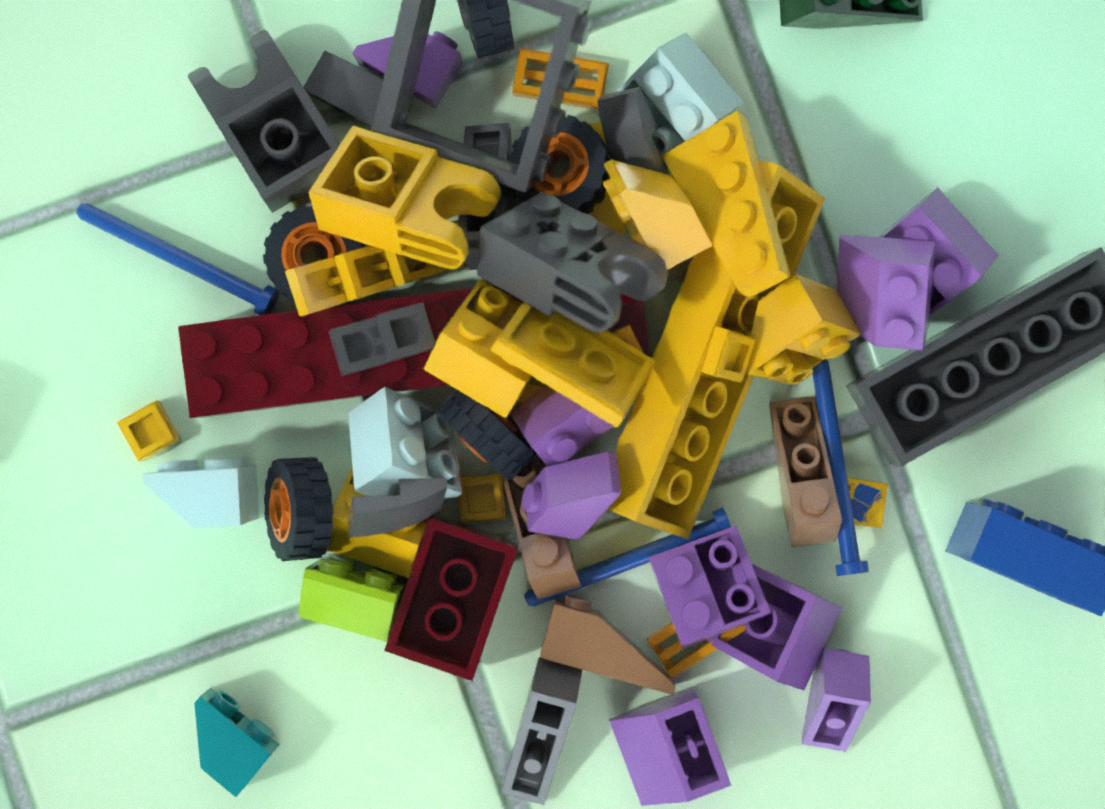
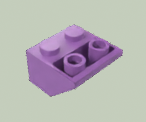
M938 187L880 236L883 238L935 241L930 315L983 277L999 256Z
M737 525L649 557L651 568L682 649L731 631L771 613Z
M694 687L609 719L641 806L689 802L732 786Z

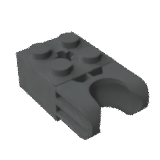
M262 30L253 35L249 41L258 60V72L249 84L241 88L226 87L221 85L206 67H199L188 73V79L270 211L274 213L309 192L339 147V143L268 31ZM286 140L290 146L284 150H279L277 144Z
M540 192L481 227L477 266L478 276L549 316L559 312L594 332H602L618 322L621 308L620 294L639 301H646L662 291L667 283L665 261L655 251L604 225L593 216L584 214L564 204L557 197L545 194L544 192Z

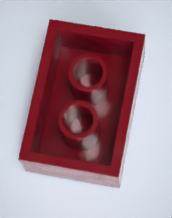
M435 514L431 516L428 520L384 651L473 681L519 543Z

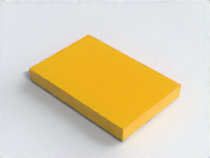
M523 302L491 349L495 354L616 428L624 419L656 363L654 359L606 330L602 332L591 331L559 312L549 316L526 302Z

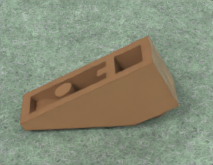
M566 595L564 601L554 599L540 649V658L674 695L676 685L670 675L598 610L591 609V601L574 595Z

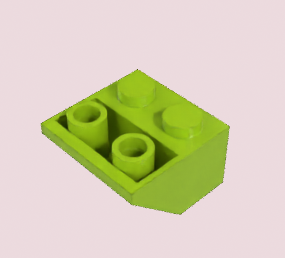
M330 554L327 559H319L305 568L298 617L387 642L407 584L397 581L398 574L377 567H372L371 572L353 568V560Z

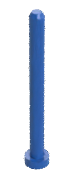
M89 203L80 204L77 208L76 214L81 220L255 305V314H271L278 301L280 292L270 285L261 289Z
M824 359L812 368V376L819 419L842 516V523L838 534L842 564L835 565L836 575L869 572L868 561H860L830 366L828 360Z
M723 507L712 511L714 518L694 525L689 539L671 534L578 570L582 586L580 588L542 599H537L532 588L528 589L524 594L528 606L535 607L649 563V557L730 528L731 525Z

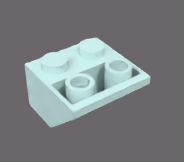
M686 32L658 47L616 91L640 87L658 125L652 138L660 155L665 154L734 113L744 103Z
M383 387L348 412L354 491L366 496H396L399 479L446 478L447 489L444 499L456 498L462 494L454 429L438 410L392 389Z
M243 457L204 460V468H198L197 459L157 463L156 472L142 474L143 484L192 528L241 526L260 519L257 465L243 466Z

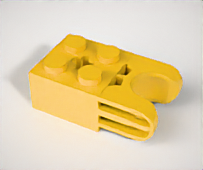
M352 126L309 190V196L319 230L443 268L457 269L463 264L469 254L468 243L462 228L448 221V219L458 215L487 216L499 202L501 190L493 175L482 169L440 158L437 155V150Z

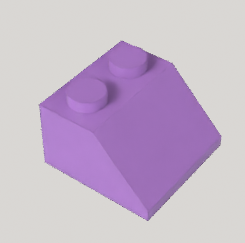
M840 235L837 293L860 330V337L874 346L923 351L930 318L935 241Z
M548 385L544 386L510 412L511 417L530 446L547 466L566 462L613 427L607 421Z
M752 564L771 613L745 624L747 630L728 642L720 640L721 635L710 638L707 643L713 641L712 646L776 682L805 690L843 607Z

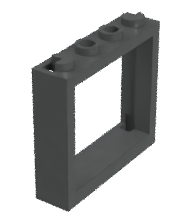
M402 0L371 131L435 149L440 158L482 169L493 175L498 183L526 193L536 183L544 181L547 168L552 164L553 156L547 152L551 138H556L559 135L565 120L566 111L560 109L565 91L571 92L578 76L579 65L574 63L578 46L585 45L591 32L589 25L592 17L587 15L592 1L513 0L561 17L519 164L406 123L436 0Z

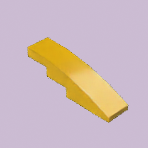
M458 220L451 221L458 225ZM367 246L285 271L299 316L301 317L451 269L374 246ZM466 261L461 266L467 265Z

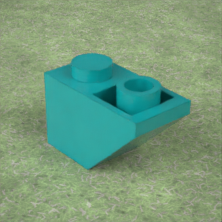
M210 687L194 703L200 769L234 797H237L280 744L273 739L275 735L266 724L257 719L251 721L238 710L240 707L238 702L232 696L222 690L216 692Z

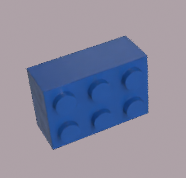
M984 498L981 505L965 503L945 552L1064 603L1102 617L1105 611V546L1085 538L1082 540L1069 535L1066 529L1044 520L1038 521L1025 516L1024 521H1022L1025 512L999 501L996 503Z

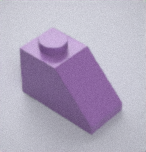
M434 31L432 36L428 34L413 97L435 110L463 64L461 54L456 50L458 44L438 31ZM393 36L357 45L352 53L357 63L384 79Z
M607 451L544 467L535 480L526 486L523 492L522 508L527 512L528 531L579 540L621 494L617 453Z
M823 649L812 675L802 732L803 745L843 752L847 751L871 703L869 656L851 653L842 649Z

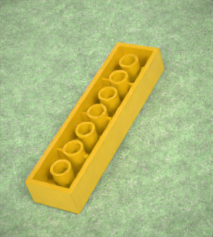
M759 160L789 269V278H791L796 273L825 198L781 165ZM713 246L694 255L688 265L687 274L677 299L670 310V316L659 344L653 352L652 359L656 363L637 394L626 426L618 439L615 453H617L621 494L608 507V510L634 522L689 539L754 377L745 372L743 381L740 383L701 372L715 326L750 336L758 301L789 278L748 298L737 290Z

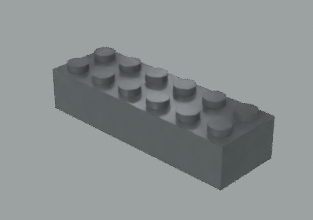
M1100 247L1080 253L925 340L923 351L909 349L845 385L889 464L904 466L1105 353V252Z

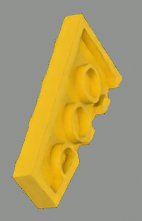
M735 111L661 155L673 178L693 206L713 248L740 293L750 298L790 277L748 120L744 115Z

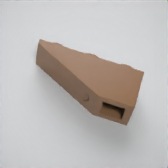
M815 397L770 402L782 505L791 547L836 542L842 523V516Z
M538 454L512 480H508L503 475L502 478L528 580L537 599H542L582 586L569 539L528 531L527 512L522 508L523 492L526 486L535 480L544 467H547Z

